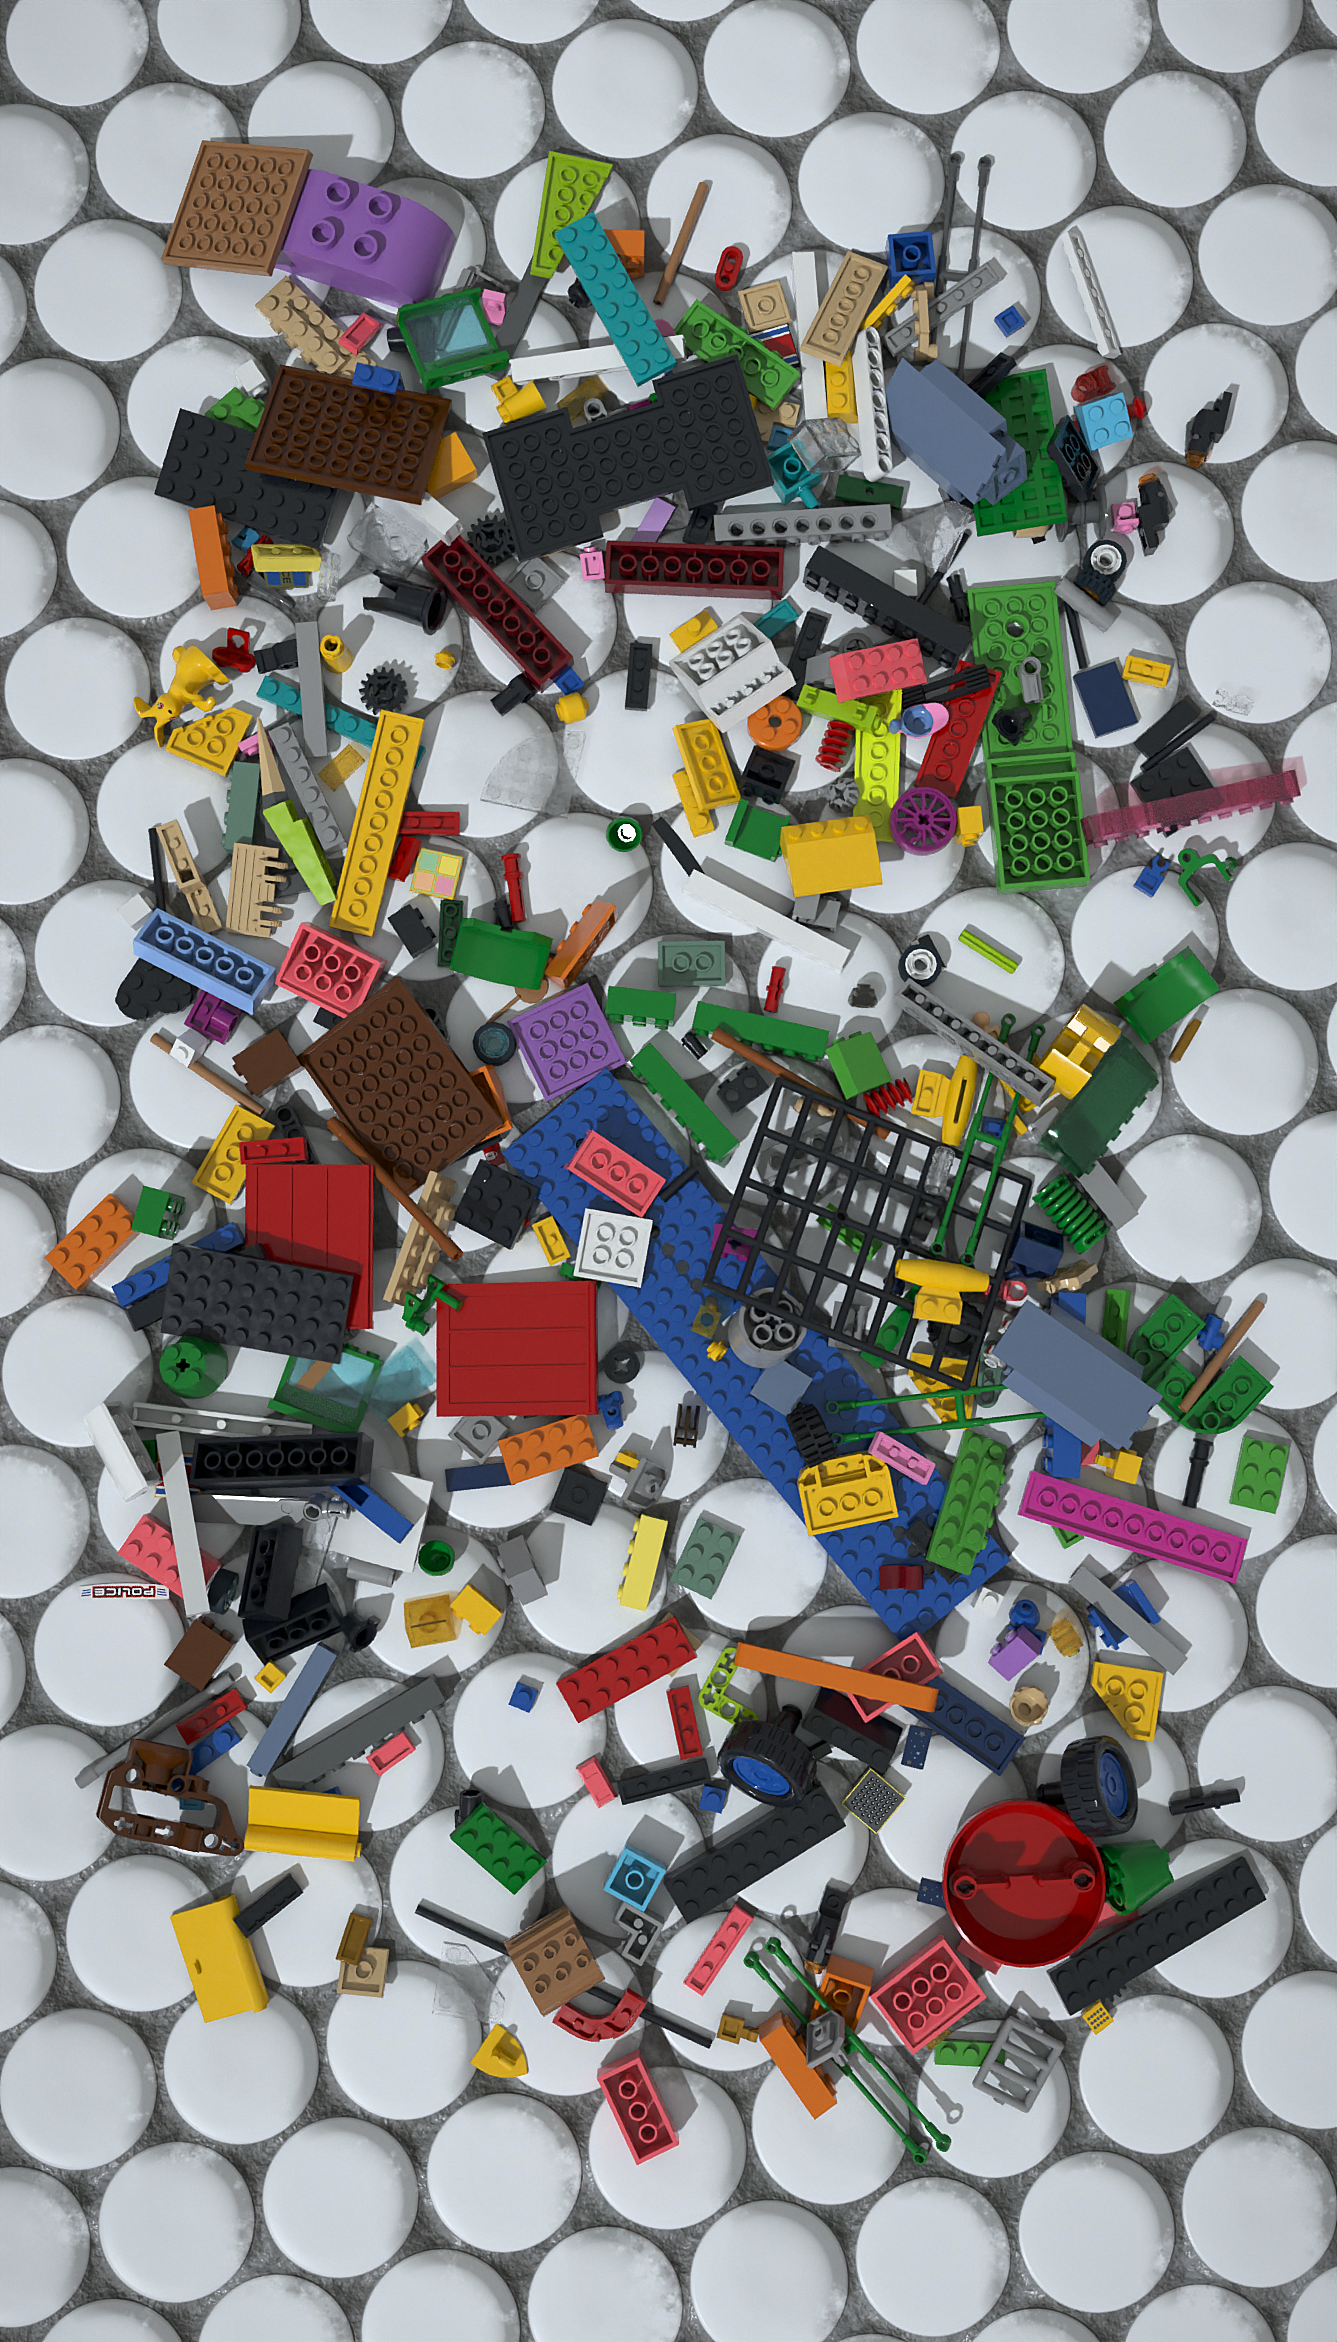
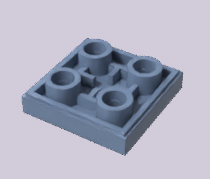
M783 1361L777 1366L765 1368L750 1394L786 1416L793 1412L813 1379Z

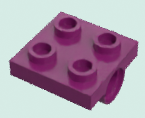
M201 990L184 1025L225 1045L243 1010Z

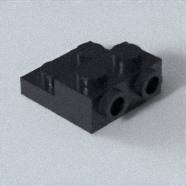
M754 745L737 789L741 790L742 794L747 797L755 795L762 798V801L768 805H773L774 803L779 805L796 761Z

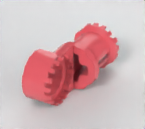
M1003 1280L997 1298L1005 1301H1021L1027 1296V1287L1020 1281ZM1017 1284L1023 1288V1294L1019 1298L1011 1295L1010 1290L1013 1285ZM988 1285L986 1292H982L983 1299H987L991 1285Z

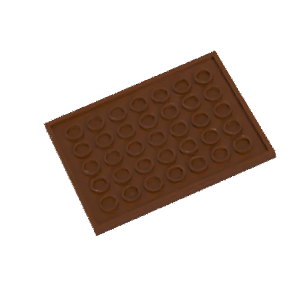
M280 364L245 462L246 470L422 505L451 411L452 399L397 389L395 395L352 385L353 379Z
M401 976L394 978L297 1056L352 1136L409 1196L425 1185L430 1170L437 1173L442 1172L505 1123Z

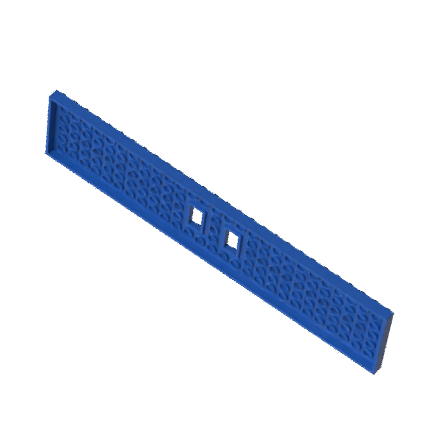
M607 1068L502 1152L523 1180L541 1188L537 1197L578 1247L585 1208L633 1217L631 1211L571 1171L563 1168L565 1164H569L578 1150L576 1148L577 1141L585 1139L588 1129L595 1131L666 1179L658 1194L688 1168ZM695 1176L666 1203L657 1194L646 1211L645 1219L653 1220L652 1226H657L661 1233L658 1238H650L641 1288L611 1282L607 1283L806 1526L797 1487L799 1471L802 1467L806 1466V1463L788 1427L786 1416L750 1394L752 1386L756 1384L765 1368H756L744 1363L736 1356L731 1346L727 1347V1352L717 1362L712 1358H707V1348L714 1342L708 1334L736 1312L743 1303L704 1287L700 1291H694L690 1287V1282L694 1278H699L703 1281L713 1253L710 1251L714 1225L715 1223L723 1224L727 1215ZM728 1241V1244L732 1245V1249L741 1246V1243L738 1241ZM666 1243L672 1244L675 1248L671 1256H665L662 1253V1246ZM728 1254V1258H721L713 1281L737 1290L746 1262L736 1260L737 1256ZM760 1254L745 1292L747 1295H752L755 1291L763 1288H774L778 1278ZM679 1261H686L689 1264V1270L684 1274L676 1270V1264ZM784 1286L783 1290L787 1291L788 1294L794 1297L790 1290L786 1286ZM708 1296H714L718 1300L717 1306L713 1309L705 1306L704 1301ZM807 1329L802 1342L787 1357V1360L793 1367L813 1379L799 1402L803 1403L804 1407L813 1404L817 1408L830 1436L834 1432L841 1434L853 1432L867 1433L902 1428L883 1404L856 1407V1409L842 1410L835 1414H830L826 1411V1404L830 1400L840 1402L878 1398L836 1347L828 1346L829 1338L827 1336ZM830 1403L828 1405V1409L830 1411H835L837 1409V1405L835 1403ZM908 1434L889 1436L927 1459ZM834 1435L832 1440L834 1443H839L841 1437ZM873 1438L860 1439V1441L846 1442L840 1446H835L836 1456L868 1451ZM886 1463L890 1472L898 1517L888 1519L887 1521L867 1523L813 1536L897 1639L902 1642L915 1632H920L921 1635L1011 1560L986 1530L985 1536L988 1537V1542L985 1549L980 1550L976 1554L971 1575L961 1574L949 1585L934 1569V1572L931 1574L924 1573V1589L905 1590L903 1588L880 1589L879 1566L923 1565L928 1562L921 1553L915 1557L908 1554V1547L912 1543L905 1536L901 1539L895 1538L893 1530L897 1526H903L907 1529L919 1517L934 1532L948 1485L936 1468H934L927 1485H922Z

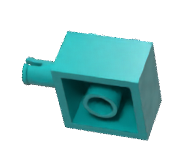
M800 437L795 438L767 456L774 481L772 488L784 505L800 497L807 509H818L821 506V503L811 489L821 483L823 472Z

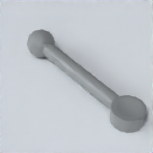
M478 266L472 267L474 276L483 277L503 289L505 294L511 292L509 285H503L481 272Z

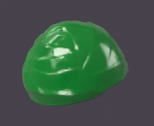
M620 816L613 819L608 825L606 840L613 849L619 852H629L635 849L641 842L642 828L635 819L628 816Z
M432 1540L422 1546L419 1551L418 1564L426 1574L430 1576H443L453 1569L455 1553L449 1544L441 1540Z

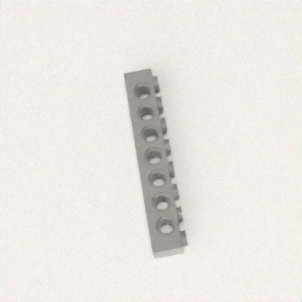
M890 504L714 515L713 521L715 545L776 547L777 545L786 544V546L794 547L799 545V543L818 545L821 542L839 544L847 540H852L855 543L863 542L865 539L884 541L890 538L892 532ZM869 521L874 526L871 528H867L863 525V523ZM849 523L852 527L844 529L841 524ZM821 524H826L830 527V529L821 530L819 526ZM803 525L807 527L808 530L805 532H801L797 529V527ZM777 527H783L786 531L784 533H778L775 531V529ZM756 528H760L764 531V533L758 535L755 534L753 530ZM733 530H740L742 534L734 536L731 532Z
M908 978L895 994V1002L898 1007L1038 1107L1053 1092L1055 1083L1053 1079L912 979Z

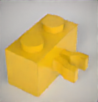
M1121 1447L1118 1451L1111 1449L1109 1458L1096 1454L1094 1463L1106 1466L1104 1476L1136 1484L1143 1458L1136 1456L1137 1451Z

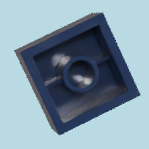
M1021 1220L1010 1256L1014 1266L1013 1269L1005 1271V1280L1015 1277L1043 1279L1054 1276L1064 1253L1063 1235Z

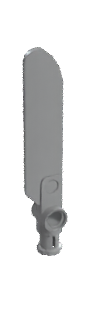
M196 1493L190 1495L194 1521L201 1523L268 1525L283 1522L294 1526L302 1518L308 1522L315 1523L320 1519H330L331 1516L349 1519L351 1514V1504L346 1500H332L331 1498H326L321 1493H313L309 1497Z

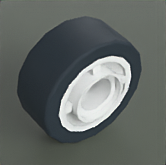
M1099 540L1087 550L1082 566L1083 568L1088 567L1093 568L1095 571H1100L1101 574H1105L1114 583L1125 570L1127 563L1126 553L1122 546L1115 541ZM1100 560L1108 561L1109 566L1102 565Z
M916 944L907 948L899 959L898 964L899 974L904 982L910 978L922 987H927L935 982L942 968L940 955L934 948L926 944ZM922 961L925 964V970L918 971L914 963Z

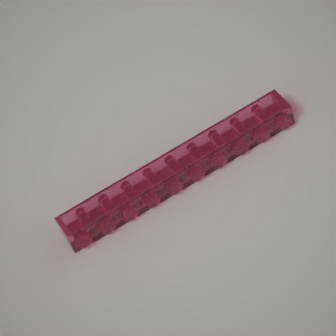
M1294 769L1094 814L1081 819L1080 822L1086 846L1094 844L1095 848L1108 845V841L1115 840L1116 843L1128 841V836L1136 835L1138 839L1149 836L1150 831L1157 830V834L1171 831L1170 827L1172 826L1182 829L1191 826V822L1198 821V824L1211 822V818L1216 816L1221 820L1232 817V813L1238 811L1240 815L1253 812L1252 808L1259 807L1260 810L1272 808L1273 803L1280 802V806L1294 803V798L1301 796Z

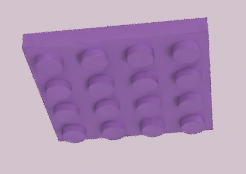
M588 983L507 1021L546 1103L588 1083L605 1068L611 1072L627 1064Z

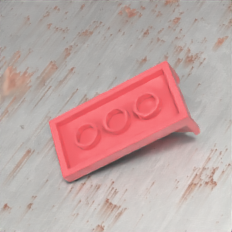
M588 1129L584 1141L569 1164H565L563 1168L571 1171L642 1218L666 1179L595 1131Z

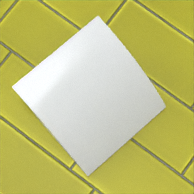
M739 614L668 662L694 701L722 733L796 685L791 671L780 662L771 640L742 614Z
M121 1401L104 1402L83 1418L82 1422L125 1503L143 1495L145 1491L163 1482Z
M372 1464L370 1486L413 1523L414 1527L399 1544L351 1505L349 1519H344L343 1517L335 1518L328 1549L373 1564L413 1573L435 1481L416 1477V1474Z

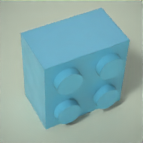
M626 1842L604 1882L603 1890L644 1912L666 1872V1864Z

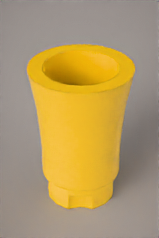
M532 380L496 407L505 425L512 424L513 422L516 423L529 415L547 409Z
M329 634L322 638L320 651L324 667L336 674L347 671L353 662L351 650L344 645L338 636Z

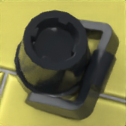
M1022 705L1005 711L999 709L992 719V724L1013 746H1017L1025 736L1023 730L1031 723L1032 715L1029 709Z
M351 1612L344 1616L340 1622V1630L351 1645L349 1649L356 1653L370 1645L377 1634L376 1628L381 1620L375 1615L366 1620L356 1612Z

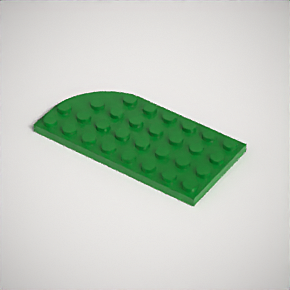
M1046 368L1006 376L983 400L1006 419L1007 434L1025 449L1028 479L995 505H992L985 498L973 504L977 537L1067 522L1059 467L1054 460L1050 459L1046 448L1055 431Z

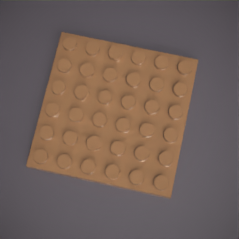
M202 140L161 261L165 265L271 277L313 157L309 149Z

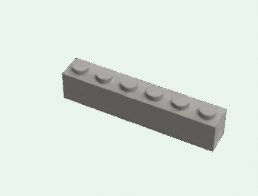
M287 722L268 731L326 854L330 856L347 848L348 845L290 724Z
M1056 1107L1050 1109L1030 1125L1033 1128L1031 1132L1038 1141L1042 1140L1047 1146L1045 1150L1048 1155L1058 1160L1060 1170L1066 1176L1069 1175L1073 1179V1185L1076 1187V1190L1087 1197V1204L1093 1207V1211H1098L1104 1220V1224L1110 1227L1112 1231L1119 1230L1139 1214Z

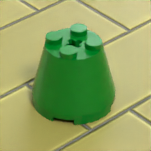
M193 1336L173 1337L163 1348L159 1359V1373L164 1385L173 1394L185 1399H200L209 1396L223 1384L228 1372V1357L222 1345L216 1342L204 1341ZM180 1363H189L190 1367H180Z
M1153 1839L1107 1843L1096 1847L1104 1866L1106 1894L1109 1896L1106 1901L1112 1910L1120 1916L1134 1912L1174 1882L1173 1875L1168 1866V1862H1170L1169 1854L1166 1849H1160Z

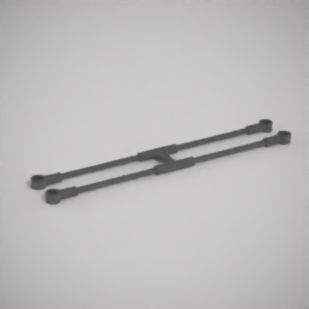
M952 153L948 158L949 187L941 255L938 259L936 276V298L943 294L945 281L959 282L977 269L978 261L976 257L984 187H986L987 175L991 167V160L986 156L979 159L977 166L979 171V192L972 253L967 274L946 271V251L953 191L957 171L961 163V156L957 153ZM986 163L988 166L984 167L981 164ZM971 303L965 306L958 372H956V376L963 382ZM938 326L932 330L930 344H936Z

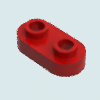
M729 246L723 250L717 266L715 285L721 291L732 290L739 276L743 263V254L735 246ZM729 259H734L735 262H734V263H730L728 260H729ZM723 279H728L729 282H728V283H723L722 280H723Z

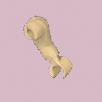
M802 1097L793 1106V1109L798 1113L804 1101ZM813 1100L810 1109L821 1116L829 1117L831 1120H833L836 1110L832 1112L829 1107Z

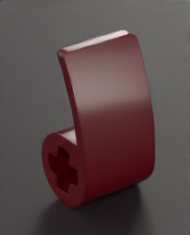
M879 1566V1588L924 1589V1566Z

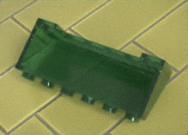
M1122 1035L1110 1047L1093 1071L1090 1079L1073 1097L1057 1120L1048 1128L1036 1146L1077 1178H1080L1084 1173L1089 1175L1096 1167L1094 1163L1096 1158H1102L1108 1151L1109 1147L1106 1146L1110 1140L1114 1142L1122 1132L1119 1129L1123 1123L1127 1125L1135 1115L1132 1113L1135 1107L1140 1108L1147 1099L1144 1096L1148 1090L1152 1091L1160 1082L1157 1079L1159 1074L1133 1043Z

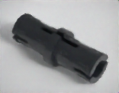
M955 574V584L952 576L947 577L946 581L951 593L950 602L954 605L957 622H962L961 612H963L965 620L969 619L970 614L966 603L967 594L963 591L960 575Z

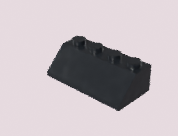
M283 1522L254 1527L237 1617L265 1621L288 1619L304 1529Z
M325 1582L292 1597L287 1620L265 1621L245 1618L242 1619L247 1643L265 1666L270 1659L275 1662L342 1632L340 1630V1622L344 1616L334 1593Z
M820 1686L801 1722L803 1729L882 1773L885 1772L895 1753L903 1730L901 1726L881 1715L865 1723L849 1697L834 1689Z

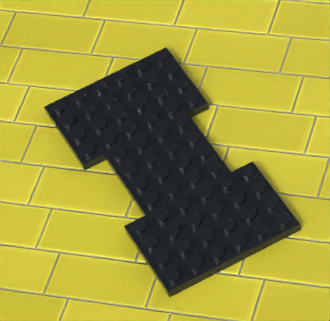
M736 354L652 380L658 402L573 428L568 409L565 407L482 433L519 562L521 563L603 538L599 515L681 490L684 492L688 510L692 511L774 486L738 355Z

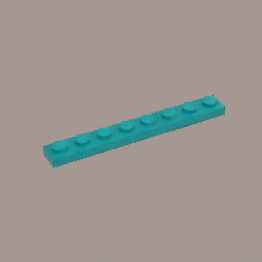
M265 675L256 694L257 697L302 717L300 690ZM325 702L327 729L372 749L377 725ZM421 745L419 746L415 769H418L426 752V748Z

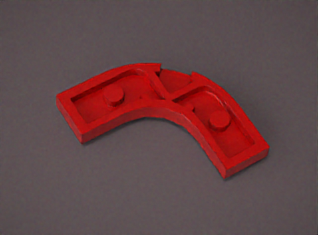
M627 1988L618 2004L604 2015L589 2014L567 2002L559 2008L552 2023L582 2040L600 2042L603 2039H616L633 2026L646 2006L647 1999Z

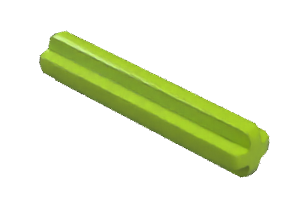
M964 929L960 934L959 941L1010 974H1013L1018 968L1019 964L968 930Z

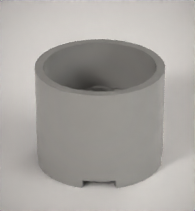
M763 1288L755 1291L750 1296L769 1303L774 1288ZM783 1290L778 1307L801 1316L804 1309L802 1304H799L794 1297ZM743 1303L729 1323L728 1339L733 1352L741 1361L756 1368H771L785 1361L800 1345L806 1335L807 1328Z

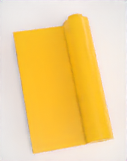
M250 1785L248 1827L245 1835L244 1849L248 1851L355 1862L356 1857H361L362 1843H359L360 1797Z
M234 1893L222 1896L209 1904L170 1916L205 2023L250 2010L256 2013L266 2009V2004L270 2002L250 1939L244 1936L232 1919L240 1912Z

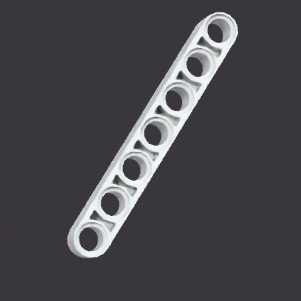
M869 326L856 335L851 345L863 472L869 481L875 482L891 473L893 464L880 336L874 327Z

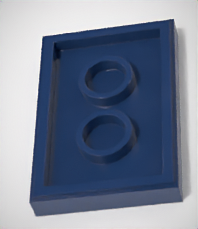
M1115 661L1073 676V681L1095 739L1138 723Z

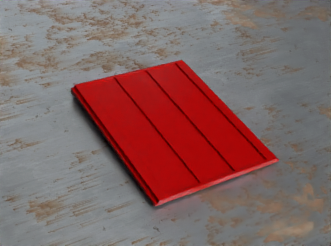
M246 1164L245 1249L262 1243L270 1260L355 1274L347 1329H374V1165Z
M596 1280L445 1284L441 1290L460 1302L464 1301L462 1308L456 1312L453 1307L436 1297V1417L598 1415V1284Z

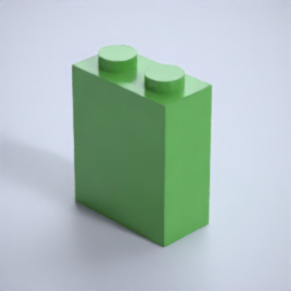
M858 1031L849 1035L847 1040L844 1037L832 1041L833 1046L825 1050L846 1100L869 1092L872 1089H877L879 1086L892 1081L871 1031L864 1034Z

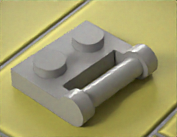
M839 1301L834 1302L831 1322L832 1329H834L842 1302ZM851 1304L842 1333L852 1336L856 1312L853 1337L862 1340L865 1313L868 1314L869 1307ZM829 1338L828 1346L862 1352V1350Z

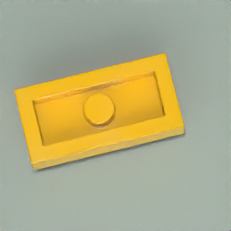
M1127 655L1121 678L1164 689L1171 665Z
M553 1216L532 1225L550 1266L571 1257Z

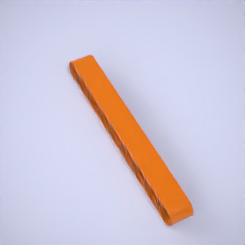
M738 1642L734 1665L926 1712H935L939 1689L744 1642Z

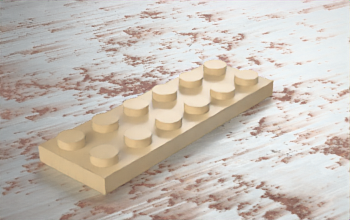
M848 251L801 344L800 351L841 367L886 276L888 266Z

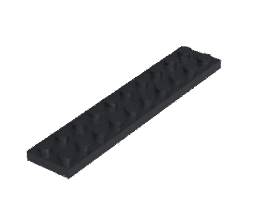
M1241 1856L1050 1968L1046 1973L1065 2010L1071 2016L1267 1899L1245 1857Z

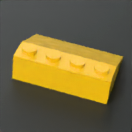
M869 814L781 827L780 847L794 897L882 885L883 880L875 832Z

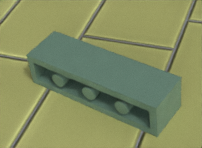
M234 761L233 768H230L229 771L231 790L227 791L226 797L229 809L224 815V824L227 825L226 833L222 835V847H224L228 854H233L234 842L256 845L262 797L260 764Z

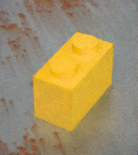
M981 806L960 807L956 811L955 844H961L962 847L973 846L984 832Z
M470 1582L450 1605L453 1608L451 1612L460 1620L466 1619L470 1623V1629L478 1635L480 1633L486 1635L504 1613L501 1608Z

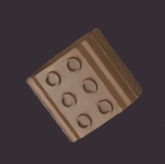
M566 1905L561 1906L504 1941L513 1964L543 2017L605 1980L595 1956Z

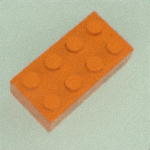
M215 505L190 509L188 513L202 596L211 610L237 606L236 598H239V590L233 580L236 572L234 564L231 563L229 557L232 555V548L226 538V535L229 534L227 522L224 521L222 513H218Z
M109 1193L44 1258L75 1290H84L140 1234V1232L131 1230L135 1214L116 1195Z
M574 1415L497 1441L511 1485L599 1456L586 1415Z
M780 2010L758 2026L759 2039L815 2120L837 2104L836 2094L838 2092L835 2088L836 2084L829 2073L824 2074L821 2068L823 2066L822 2063L812 2069L806 2066L807 2041L802 2034L797 2035L793 2020L788 2014L784 2016Z

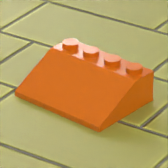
M595 900L592 905L589 903L582 912L584 917L580 922L576 921L569 930V933H571L567 940L563 939L556 949L558 953L554 959L550 957L547 960L544 972L545 977L565 991L569 989L617 922V908L614 904Z

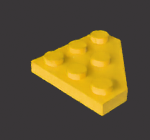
M234 707L225 709L224 712L217 715H210L194 721L195 723L186 727L181 726L174 729L164 750L227 778L240 750L238 743L244 741L254 717Z
M910 1352L909 1360L930 1368L934 1355ZM943 1357L939 1372L962 1380L968 1361ZM977 1362L970 1386L976 1385L979 1362ZM908 1369L907 1375L921 1393L954 1388ZM973 1394L963 1396L966 1419L971 1418ZM954 1397L926 1399L942 1422L957 1420Z
M1094 1661L1090 1684L1131 1739L1154 1742L1163 1672Z

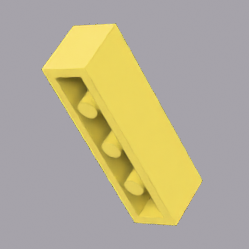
M643 1513L641 1518L636 1517L633 1531L637 1532L635 1541L630 1540L627 1552L632 1555L630 1563L625 1562L622 1576H626L624 1585L619 1584L616 1597L620 1599L619 1605L646 1611L668 1524L667 1519Z

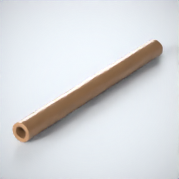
M699 182L653 299V302L658 306H663L707 194L709 186L704 182Z
M157 1032L150 1039L151 1043L167 1054H170L173 1043ZM195 1061L187 1067L258 1117H261L265 1112V1107L199 1061Z
M1255 1300L1178 1405L1180 1410L1188 1413L1265 1308L1262 1302Z

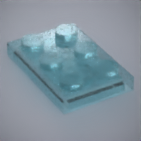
M408 1345L354 1388L381 1423H383L435 1383L436 1380Z

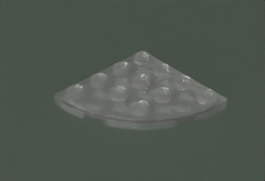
M558 730V732L541 733L519 743L500 759V762L490 773L483 787L480 800L567 819L586 731Z

